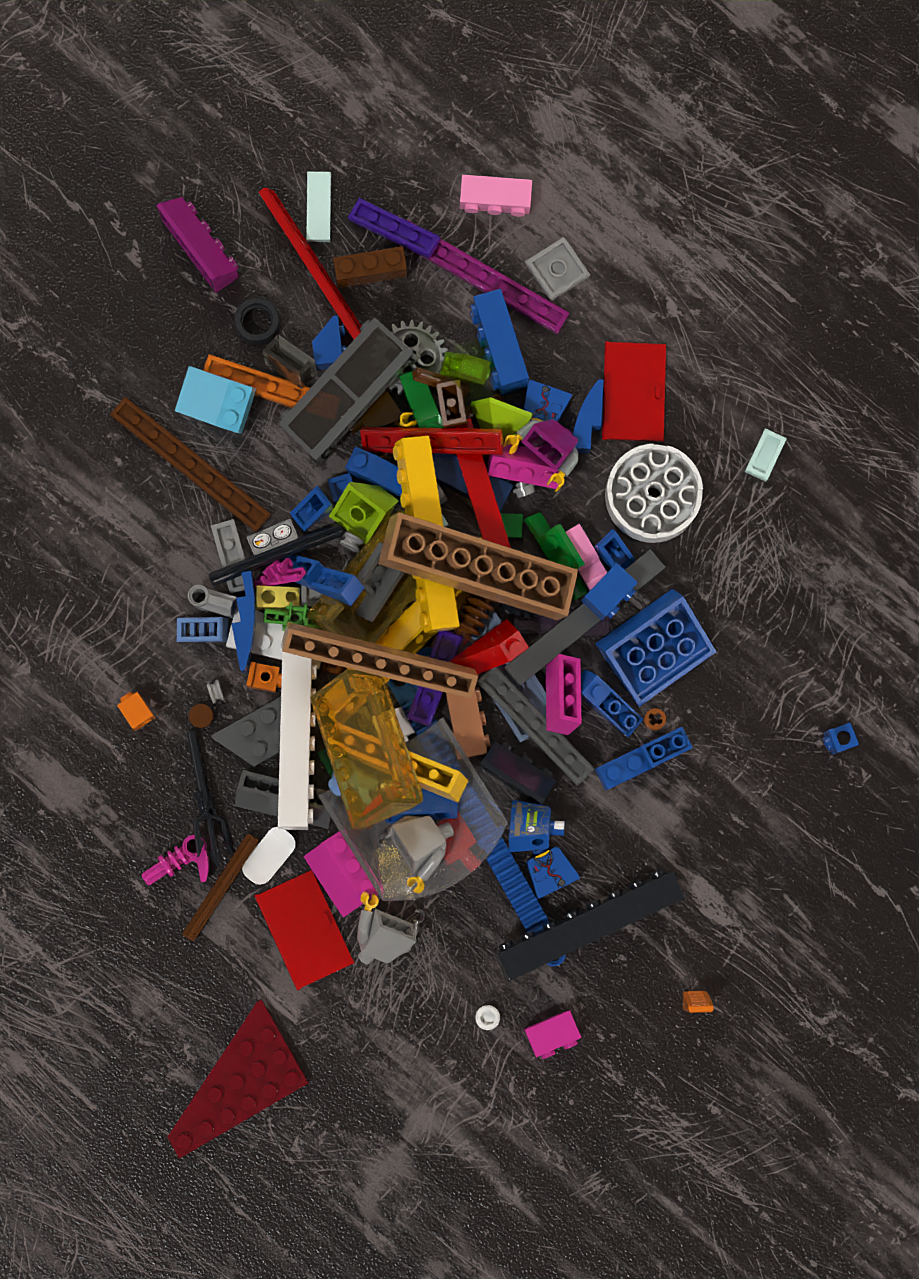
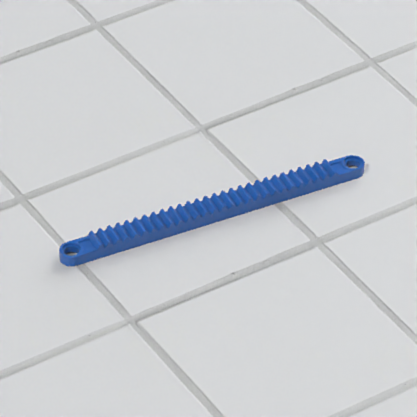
M390 679L388 685L407 717L417 690L410 683L397 687L393 684V679ZM434 717L430 727L408 720L429 759L460 771L468 780L458 802V810L476 839L481 852L526 932L530 930L537 932L543 929L542 925L549 921L437 720ZM566 955L560 957L557 961H551L547 963V965H560L564 961Z

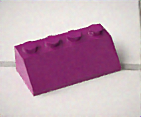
M180 197L156 205L162 222L215 293L239 278L237 263L231 256L229 258L226 257L223 253L225 250L224 246L218 238L214 240L209 234L211 232L210 227L204 220L199 221L196 217L198 212L190 201L186 203Z

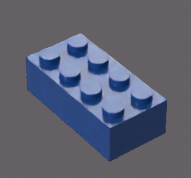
M501 289L473 296V304L470 305V317L473 325H478V333L476 335L479 346H484L485 348L483 358L486 368H491L492 370L490 380L493 390H498L501 396L527 389L529 376Z

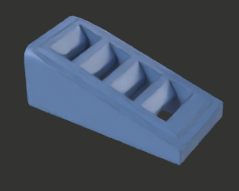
M177 618V642H227L228 618ZM186 623H190V637H186ZM196 623H199V637H196ZM206 623H209V636H206Z

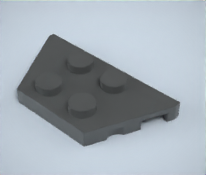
M281 697L211 735L212 738L254 767L280 753Z

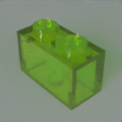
M445 352L440 374L457 380L460 379L463 382L485 385V381L490 375L489 366L491 361L468 354Z

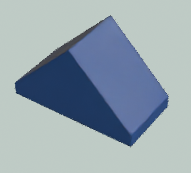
M316 486L290 512V515L302 531L305 532L329 515L333 507L321 489Z
M614 529L595 545L594 549L599 558L610 569L618 563L625 570L636 561Z

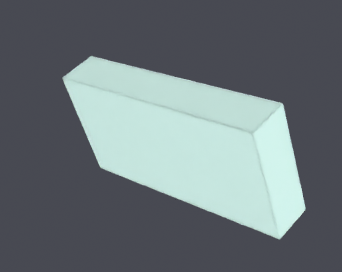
M765 429L745 472L766 482L787 438Z

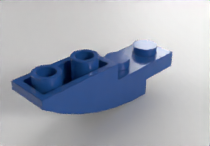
M680 727L596 768L595 771L605 791L693 747L683 727Z

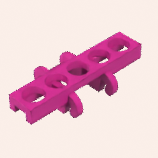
M286 558L282 563L276 560L263 571L264 574L257 576L259 580L254 581V587L300 581L306 574V571L303 567L292 569L293 562L289 558Z

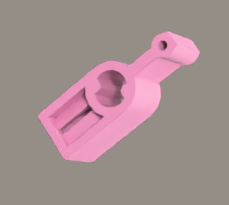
M578 524L566 531V534L585 563L578 572L587 588L591 590L608 572L602 565L597 552L581 525Z

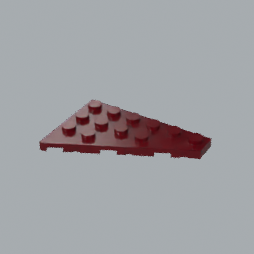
M262 999L256 1002L167 1138L179 1159L309 1083Z

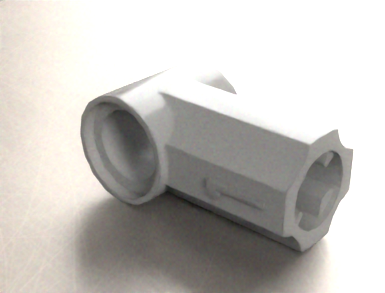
M195 585L190 588L188 600L197 609L230 618L236 614L238 608L237 597L207 589L202 585ZM205 593L204 601L197 603V597Z

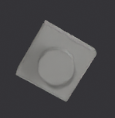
M303 585L300 586V606H304L305 603L307 606H315V600L325 601L324 594Z

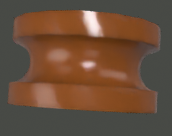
M651 709L644 716L645 726L652 731L660 730L666 723L665 713L660 709ZM659 714L661 724L651 725L649 723L651 721L649 715L655 716Z

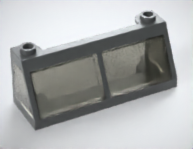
M375 317L372 321L368 319L361 326L360 330L362 332L297 404L292 409L290 407L286 409L280 417L282 420L279 422V425L315 460L323 464L331 456L330 447L335 449L338 446L339 440L397 376L405 372L402 367H412L419 359Z

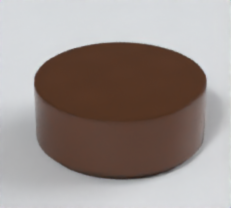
M197 704L189 712V720L192 725L201 729L208 727L214 718L213 711L205 704Z

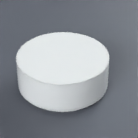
M482 1006L476 1012V1023L484 1030H492L499 1024L500 1014L493 1006Z

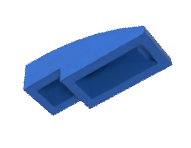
M601 379L596 382L587 395L575 423L573 436L578 439V443L575 445L578 453L589 454L591 449V431H600L603 398V380Z

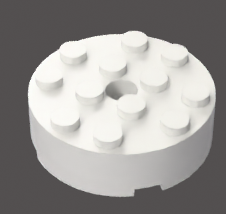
M646 444L628 451L617 461L606 484L605 501L612 521L623 533L643 542H663L680 535L692 523L701 506L703 485L699 471L684 453L671 446ZM648 489H657L660 492V497L654 498L649 496Z

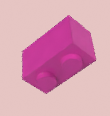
M566 1010L524 1029L536 1057L541 1056L542 1059L556 1054L554 1050L563 1046L566 1050L577 1045V1040L581 1038L570 1010Z

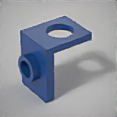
M851 723L832 728L823 733L825 736L823 737L824 745L828 751H831L832 755L859 745ZM840 731H846L850 735L848 744L842 745L839 743L837 734Z

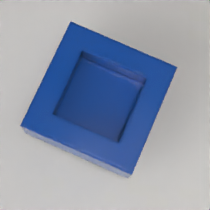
M350 473L327 479L334 504L338 502L347 485L353 482Z

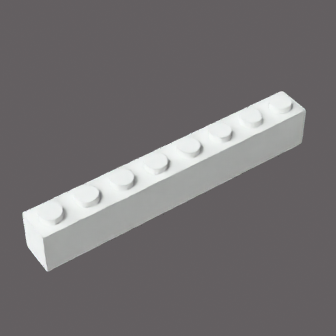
M282 652L278 829L308 830V823L313 824V809H309V799H314V785L309 784V775H314V760H310V751H315V736H310L311 727H315L316 713L311 712V703H316V688H312V679H316L317 665H312V659Z

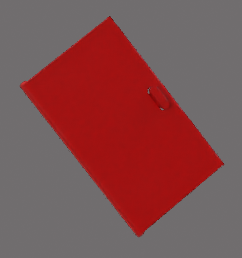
M605 342L602 440L664 441L666 344Z
M312 870L268 891L255 895V899L296 990H300L302 987L354 963Z

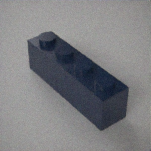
M432 453L436 482L470 500L456 454L454 456L452 454ZM489 476L501 513L512 492L513 485L510 484L511 481L508 479Z

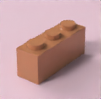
M479 687L474 689L472 699L446 693L458 760L486 755L487 749H490L491 745L489 735H484L482 726L486 725L484 711L479 712L478 702L482 701Z

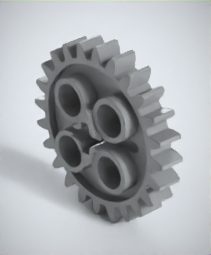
M413 320L410 321L409 326H406L401 321V328H397L392 324L393 332L391 333L404 345H406L405 341L408 338H414L418 342L414 347L408 348L419 359L412 367H402L405 372L416 369V365L439 374L440 372H447V367L442 364L448 363L449 358L443 356L448 353V349L441 348L445 344L444 339L437 341L439 332L431 334L432 326L424 330L423 322H420L418 327H414ZM384 333L386 338L378 337V342L381 345H374V350L378 354H373L372 359L379 361L386 369L392 363L388 361L387 357L390 354L399 355L402 351ZM424 355H430L434 360L430 364H424L420 359ZM376 365V369H380L378 371L379 374L377 375L379 377L383 372L381 371V368ZM399 376L389 386L390 392L395 388L398 389V396L403 392Z

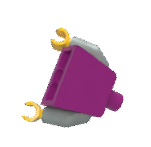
M531 420L516 432V436L508 435L505 438L503 447L508 444L513 445L509 451V454H513L517 451L519 442L522 441L524 445L552 469L558 470L559 473L553 474L547 482V486L551 481L556 482L558 487L555 492H557L564 484V477H568L578 463V450L575 448L578 439L572 435L568 428H564L556 420Z

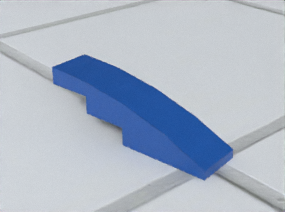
M251 571L242 572L246 596L236 598L241 622L231 623L240 671L242 673H247L256 628V596Z

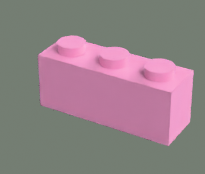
M462 175L460 209H464L468 213L488 211L492 215H499L505 212L517 217L529 214L532 180Z

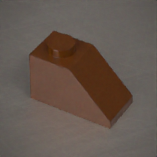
M460 379L436 384L443 427L447 428L466 424L467 408Z

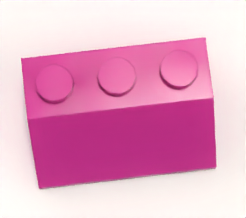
M344 829L322 842L304 856L306 862L343 918L363 905L360 900L363 892L369 893V901L373 893L377 896L384 891Z

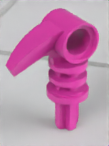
M194 835L188 836L184 840L182 847L178 848L175 846L173 853L168 851L167 857L163 855L158 856L157 858L160 862L142 873L145 883L152 885L166 874L172 877L175 875V868L180 870L182 869L181 864L185 863L188 865L192 861H195L198 865L201 882H206L209 875V856L205 840L201 838L204 841V845L199 857H197V853H191L188 848L189 843L195 840Z

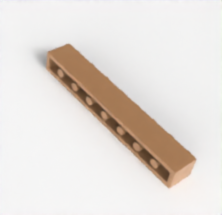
M287 622L281 642L282 652L472 699L478 679V674L474 668Z

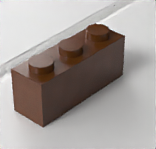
M403 246L333 257L338 288L407 277Z

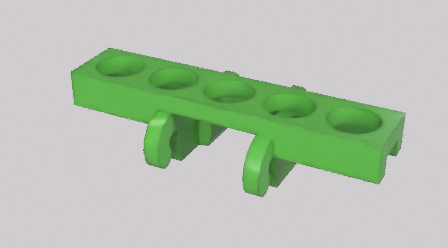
M289 602V606H286L288 610L265 608L263 622L282 624V631H285L287 622L325 629L327 615L309 612L306 603L302 607L292 606V602ZM267 614H276V616L270 619L267 617ZM293 614L299 615V619L297 621H292L290 619ZM284 615L283 620L279 619L278 616ZM314 619H323V621L317 624L314 622Z

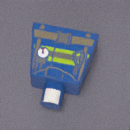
M512 800L509 830L510 852L549 848L550 835L564 836L565 821H552L551 808L549 806Z

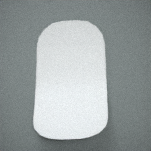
M278 827L269 830L243 865V874L255 884L261 885L268 882L295 848L294 837L286 830H279Z

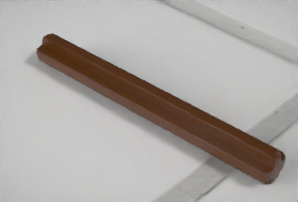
M246 834L182 933L184 937L191 941L196 939L258 844L257 838Z

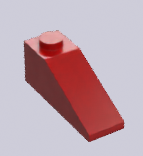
M506 619L449 662L474 668L476 673L479 674L512 661L529 647L520 632Z

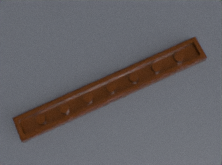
M126 397L111 412L110 416L255 533L272 516L271 513Z

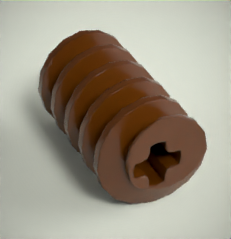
M471 593L473 597L465 599L469 606L462 605L460 607L464 614L458 613L459 627L453 630L458 635L463 636L464 639L474 643L475 641L471 638V634L480 635L476 630V626L484 628L485 625L482 623L481 618L489 620L490 617L486 610L494 611L495 609L491 602H499Z

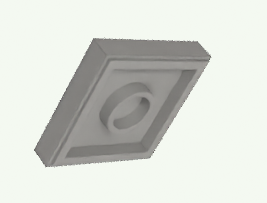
M565 237L525 261V265L550 301H553L590 277L589 272Z

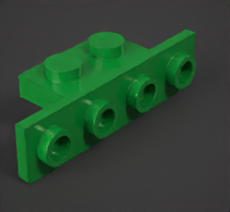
M537 513L525 519L530 532L535 536L549 561L576 570L585 565L561 524L551 529L542 513ZM577 573L572 595L573 600L579 599L589 592L579 573Z

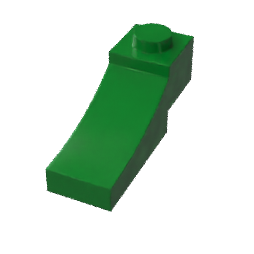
M413 370L398 375L410 410L413 412V419L417 421V428H444L428 385L414 381Z

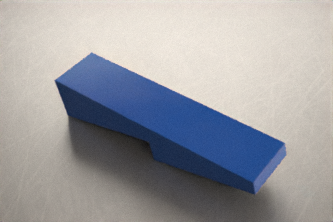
M297 555L288 557L293 562L292 569L303 567L306 571L300 581H295L296 583L351 606L365 588L355 575L325 568L319 561Z

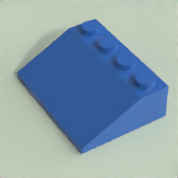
M674 589L668 591L595 643L608 665L639 707L716 653L715 648L685 598Z

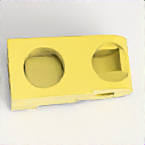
M256 586V610H265V608L286 609V606H289V602H292V606H300V588Z

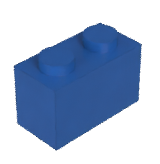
M616 563L587 593L582 602L601 620L606 616L611 619L620 609L617 605L623 599L627 602L636 593V590L633 588L638 582Z

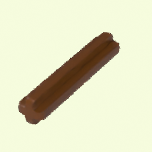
M420 367L412 371L414 381L437 388L436 384L457 380ZM460 381L464 396H466L467 393H470L471 389H469L468 383Z

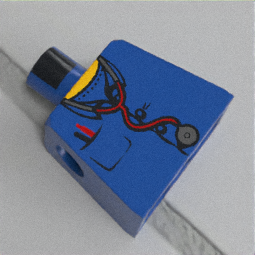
M529 380L524 410L533 413L530 421H548L553 419L559 422L570 403L572 394Z
M558 846L550 850H532L535 857L526 861L537 899L580 879Z

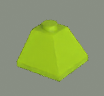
M491 397L473 401L470 405L481 429H502L503 443L508 435L516 436V432L530 421L533 414Z
M350 482L329 517L351 534L362 539L364 544L367 545L388 519L399 500L380 486Z

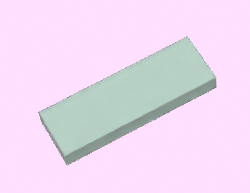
M307 172V242H330L331 172Z

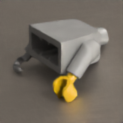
M406 815L388 828L387 832L380 833L377 841L381 847H384L382 838L385 836L388 840L392 839L412 873L418 874L417 877H410L407 880V886L412 887L415 882L418 883L417 887L413 890L414 893L418 894L424 890L423 880L429 879L444 858L446 850L445 839L453 836L454 832L448 822L436 826L430 816Z
M365 891L360 897L365 908L361 910L358 924L357 940L361 949L358 957L364 964H369L374 958L390 963L399 955L409 952L412 945L417 942L416 936L420 929L418 924L423 922L424 912L421 909H416L415 912L420 913V918L418 920L414 919L412 923L377 909L371 912L372 908L378 905L379 899L373 893L371 900L368 902L369 893Z

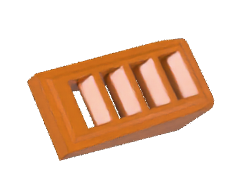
M706 991L683 992V1010L686 1012L713 1011V1004Z

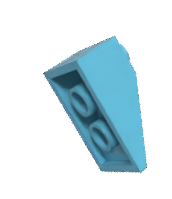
M189 366L175 411L236 433H243L257 388Z

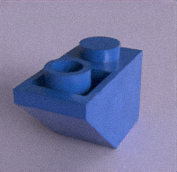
M333 316L312 341L316 370L328 369L346 349V345L341 346V337H345L344 324L339 323L338 316Z

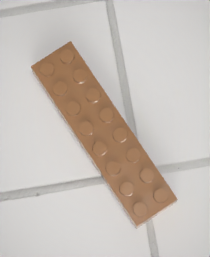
M400 512L389 519L378 563L379 565L554 620L568 616L578 573L576 569Z

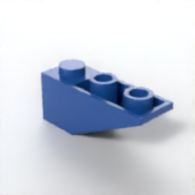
M584 670L581 673V699L625 736L629 737L643 721V718L598 675L588 670Z

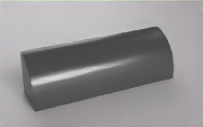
M243 770L236 791L235 806L278 817L279 779ZM314 788V799H309V809H313V824L310 825L329 829L336 800L334 793Z

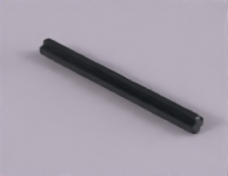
M339 523L226 566L211 572L209 580L213 586L242 576V572H252L270 565L276 560L280 561L334 540L343 535L342 527Z

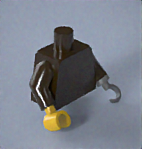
M375 362L372 365V372H368L354 393L358 398L378 378L377 375L379 373L376 370V365L381 368L382 372L385 370L383 364ZM385 390L349 431L353 435L362 427L407 428L415 426L417 421L408 422V417L413 412L402 414L390 394Z

